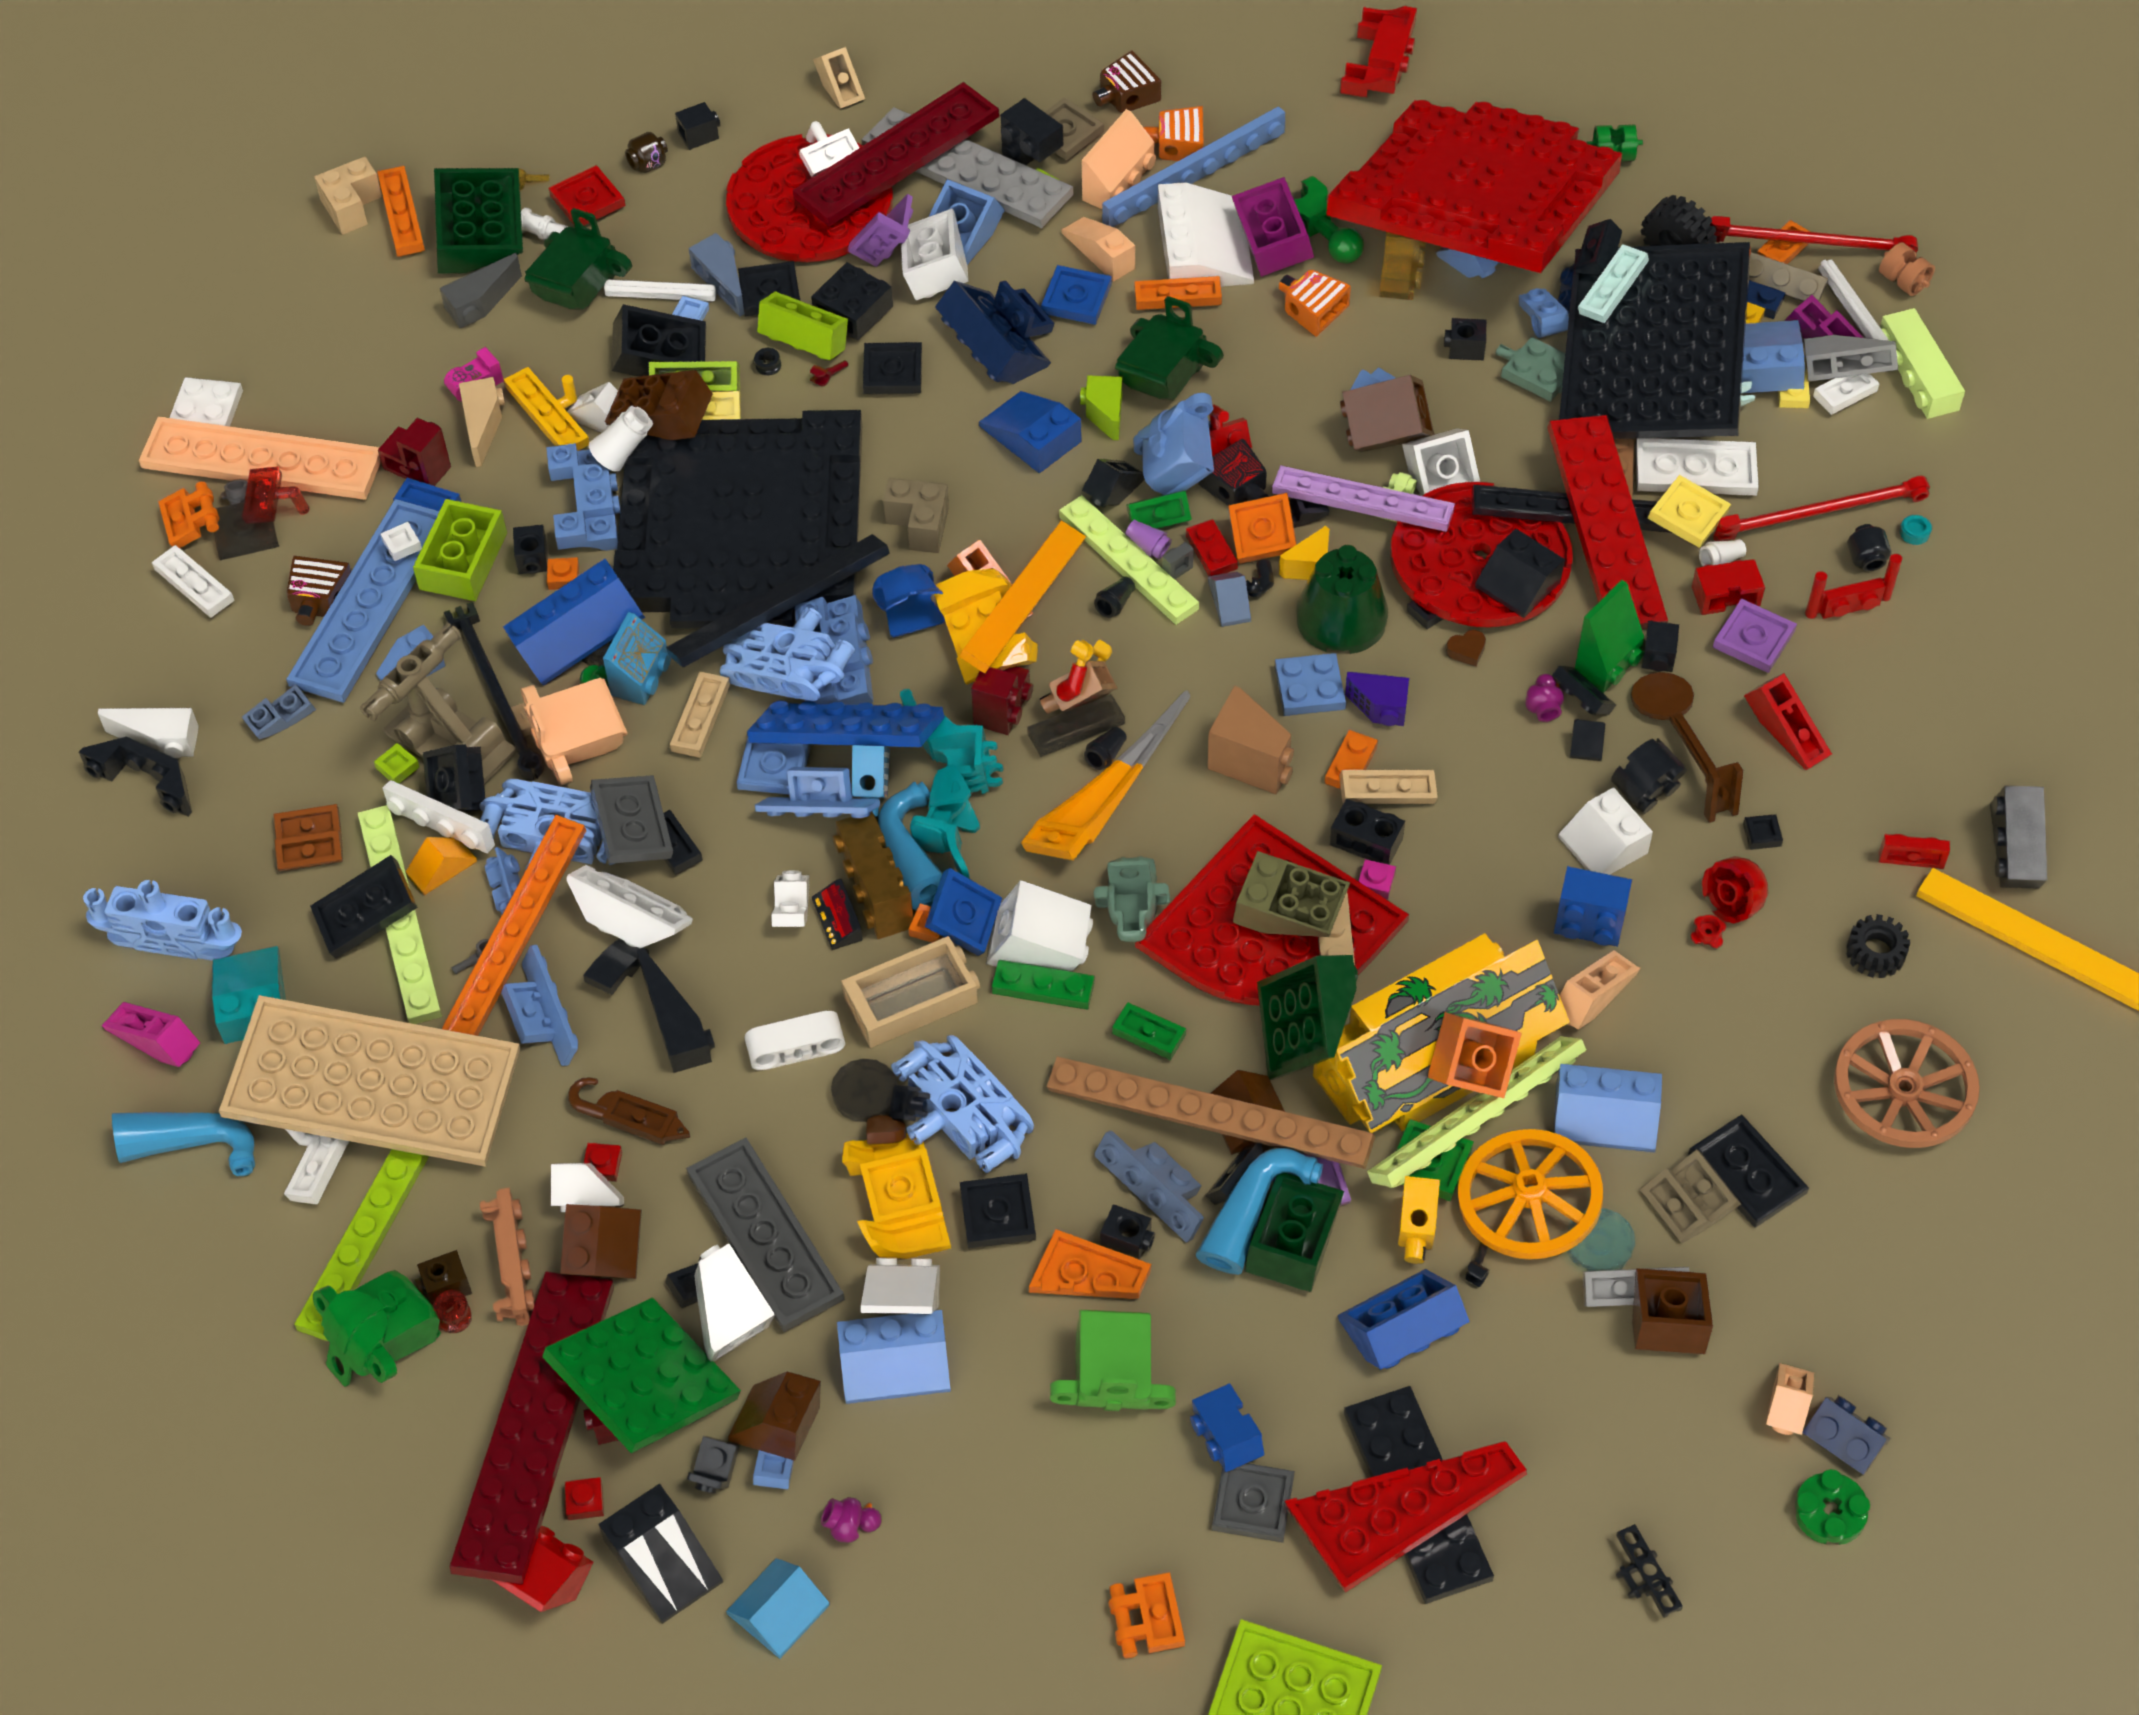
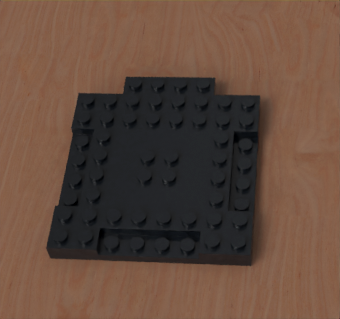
M861 410L802 411V418L702 420L694 438L667 440L646 435L624 464L617 550H615L613 570L641 612H670L671 629L702 628L857 543L863 428ZM857 572L804 602L823 597L827 603L856 595ZM795 607L766 623L793 627Z

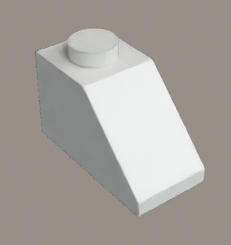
M607 382L580 395L576 403L567 412L576 423L602 433L610 426L606 425L605 419L618 390L610 382Z

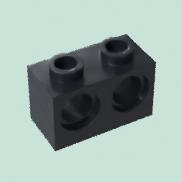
M1346 799L1331 826L1330 845L1362 858L1390 865L1403 840L1405 820L1399 819L1394 814L1370 808L1362 802Z

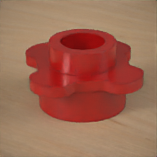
M1713 915L1696 917L1694 920L1695 932L1691 934L1692 942L1695 944L1711 945L1713 948L1721 947L1723 944L1721 936L1722 932L1726 930V924Z

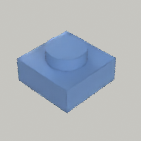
M759 1450L753 1474V1485L789 1489L794 1460Z

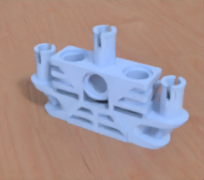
M806 607L793 628L764 623L733 640L731 643L724 645L723 653L726 655L725 664L720 667V675L729 677L730 684L738 687L795 699L816 701L821 697L818 691L821 687L829 683H838L845 677L842 670L855 652V648L849 642L840 639L835 645L829 635L814 632L822 616L813 608L809 609Z
M507 779L502 784L503 791L501 793L487 797L479 804L480 809L483 811L480 820L489 824L493 839L498 828L502 847L532 853L525 871L555 815L585 825L586 833L571 861L592 864L594 860L593 855H596L597 859L603 864L607 862L603 841L597 852V846H599L602 836L590 792L534 781Z
M150 880L141 882L137 889L116 886L108 902L101 889H98V891H96V888L89 889L83 896L84 903L88 908L86 912L88 923L98 930L107 932V938L113 944L135 948V950L213 961V959L230 956L234 950V945L238 942L242 933L241 927L237 923L231 922L230 915L225 908L222 909V912L220 907L210 910L207 901L204 899L161 893L158 883L154 880L152 885Z
M947 1036V1042L945 1043L936 1042L929 1044L923 1040L914 1042L915 1049L891 1064L895 1076L898 1077L901 1074L899 1077L900 1081L904 1082L908 1078V1086L921 1088L920 1091L930 1093V1099H925L923 1102V1110L928 1112L927 1117L921 1118L906 1128L910 1139L916 1138L914 1143L921 1145L923 1141L942 1129L970 1160L975 1157L980 1168L984 1165L986 1166L983 1168L985 1173L991 1172L993 1168L1009 1157L1017 1160L1021 1154L1020 1146L1025 1138V1133L1030 1134L1034 1129V1123L1027 1111L956 1036ZM950 1052L951 1055L945 1057L941 1053ZM948 1108H953V1109H956L957 1111L949 1112V1111H946V1109H948ZM1011 1124L1017 1128L1013 1133L1008 1127Z

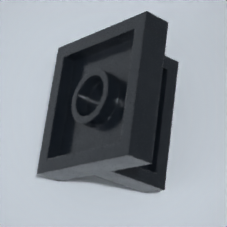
M466 744L452 745L423 752L427 796L459 811H481L479 804L485 799L481 747H467Z

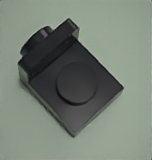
M707 1435L703 1436L694 1471L688 1472L687 1480L696 1482V1489L709 1493H716L717 1489L729 1487L740 1445Z

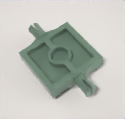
M1533 337L1516 351L1503 344L1498 346L1496 355L1509 361L1502 368V378L1550 402L1557 394L1562 392L1564 352Z

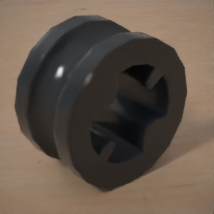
M762 348L754 356L756 370L762 375H774L782 367L780 355L774 348ZM769 359H770V363H769V364H764V363H766L765 360H769Z

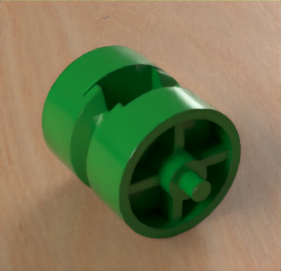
M1635 124L1618 125L1616 129H1613L1611 125H1597L1594 127L1592 141H1587V144L1612 148L1613 151L1622 153L1621 161H1635L1638 145H1643V140H1638Z

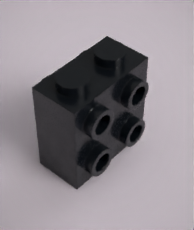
M848 262L811 296L812 306L847 318V335L856 340H859L893 307L892 286Z

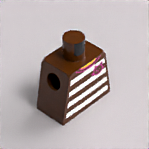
M1132 50L1101 71L1100 89L1094 91L1092 95L1097 106L1101 107L1110 102L1120 113H1123L1126 109L1132 111L1161 101V80Z
M293 556L287 597L292 611L297 613L296 620L298 623L304 626H311L316 616H325L351 573L349 563Z

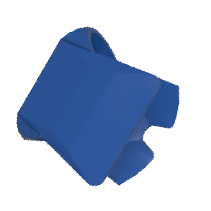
M926 565L900 566L880 575L874 582L872 588L873 598L877 605L887 614L891 637H898L945 623L943 614L931 599L932 594H943V592L934 584L933 572Z

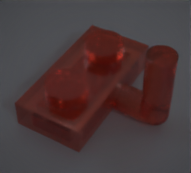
M278 466L250 469L242 515L246 524L275 521L278 499L291 498L299 514L304 515L309 512L310 508L298 487H280L282 472Z

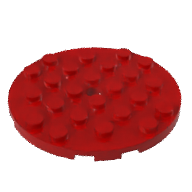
M802 134L767 143L744 158L742 166L736 173H732L726 188V207L729 221L737 235L755 250L767 256L786 261L818 262L837 259L849 254V243L878 212L885 216L889 214L893 206L892 187L833 225L827 226L794 199L793 190L812 178L799 152L801 149L818 142L816 140L814 143H810L806 138L802 137Z
M1455 483L1439 487L1422 495L1423 497L1455 503L1447 532L1397 521L1390 546V559L1394 575L1402 589L1412 600L1428 612L1445 620L1467 626L1486 628L1517 624L1529 620L1548 609L1561 596L1568 583L1573 562V551L1569 535L1562 522L1472 514L1471 491L1473 484L1494 486V483ZM1515 528L1565 559L1560 584L1525 618L1475 587L1477 579L1497 545ZM1483 551L1488 555L1483 559L1482 556H1478L1474 552Z

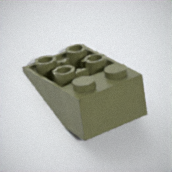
M1257 851L1236 902L1233 923L1267 934L1329 937L1350 882Z

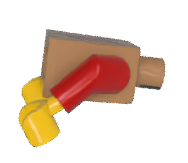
M1083 639L1081 641L1077 640L1073 644L1070 652L1078 658L1077 662L1072 663L1070 672L1050 682L1049 687L1052 692L1040 698L1041 705L1047 714L1061 709L1062 712L1074 711L1118 689L1105 663L1112 654L1110 645L1102 640H1098L1093 647ZM1093 655L1098 657L1097 661L1087 662Z

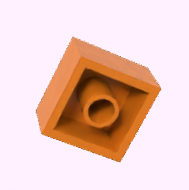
M1445 1012L1427 1078L1446 1085L1505 1098L1522 1033L1506 1027Z

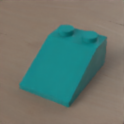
M278 946L213 959L212 998L215 1022L224 1044L244 1040L259 995L286 1000Z

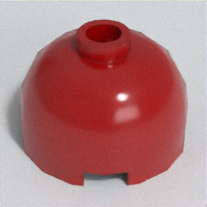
M1734 856L1717 861L1712 867L1706 869L1702 879L1704 898L1709 896L1711 903L1717 908L1712 911L1714 915L1724 922L1733 924L1747 920L1757 914L1763 908L1769 893L1768 882L1764 872L1756 863L1746 858Z

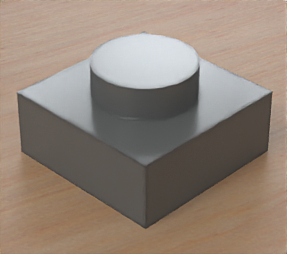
M1184 542L1177 548L1170 549L1163 556L1162 569L1173 579H1177L1193 568L1194 549L1187 542Z

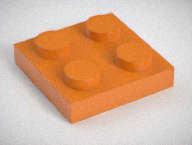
M1287 493L1229 505L1239 564L1280 556L1297 545Z

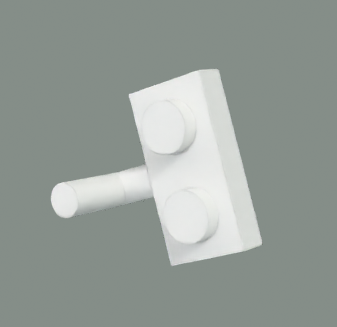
M814 121L809 127L806 139L810 143H814L816 140L818 142L801 149L799 155L813 178L859 149V146L849 128L827 137L821 124Z

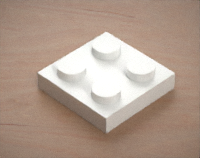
M184 378L169 418L230 426L243 392L241 383Z

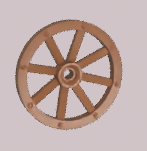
M1884 1020L1862 1028L1844 1045L1838 1057L1834 1073V1084L1839 1103L1855 1125L1882 1142L1900 1147H1929L1951 1139L1968 1124L1979 1098L1980 1086L1977 1070L1965 1049L1944 1031L1914 1020ZM1890 1035H1906L1922 1039L1909 1068H1901ZM1878 1038L1891 1076L1855 1053L1868 1042ZM1931 1044L1943 1050L1955 1063V1065L1921 1077L1918 1073ZM1849 1064L1885 1087L1851 1091L1848 1080ZM1962 1075L1965 1085V1100L1963 1102L1924 1091V1089ZM1891 1099L1892 1101L1881 1123L1872 1118L1858 1104V1102ZM1918 1101L1958 1112V1114L1948 1123L1935 1128ZM1907 1106L1922 1131H1903L1891 1127L1901 1107Z

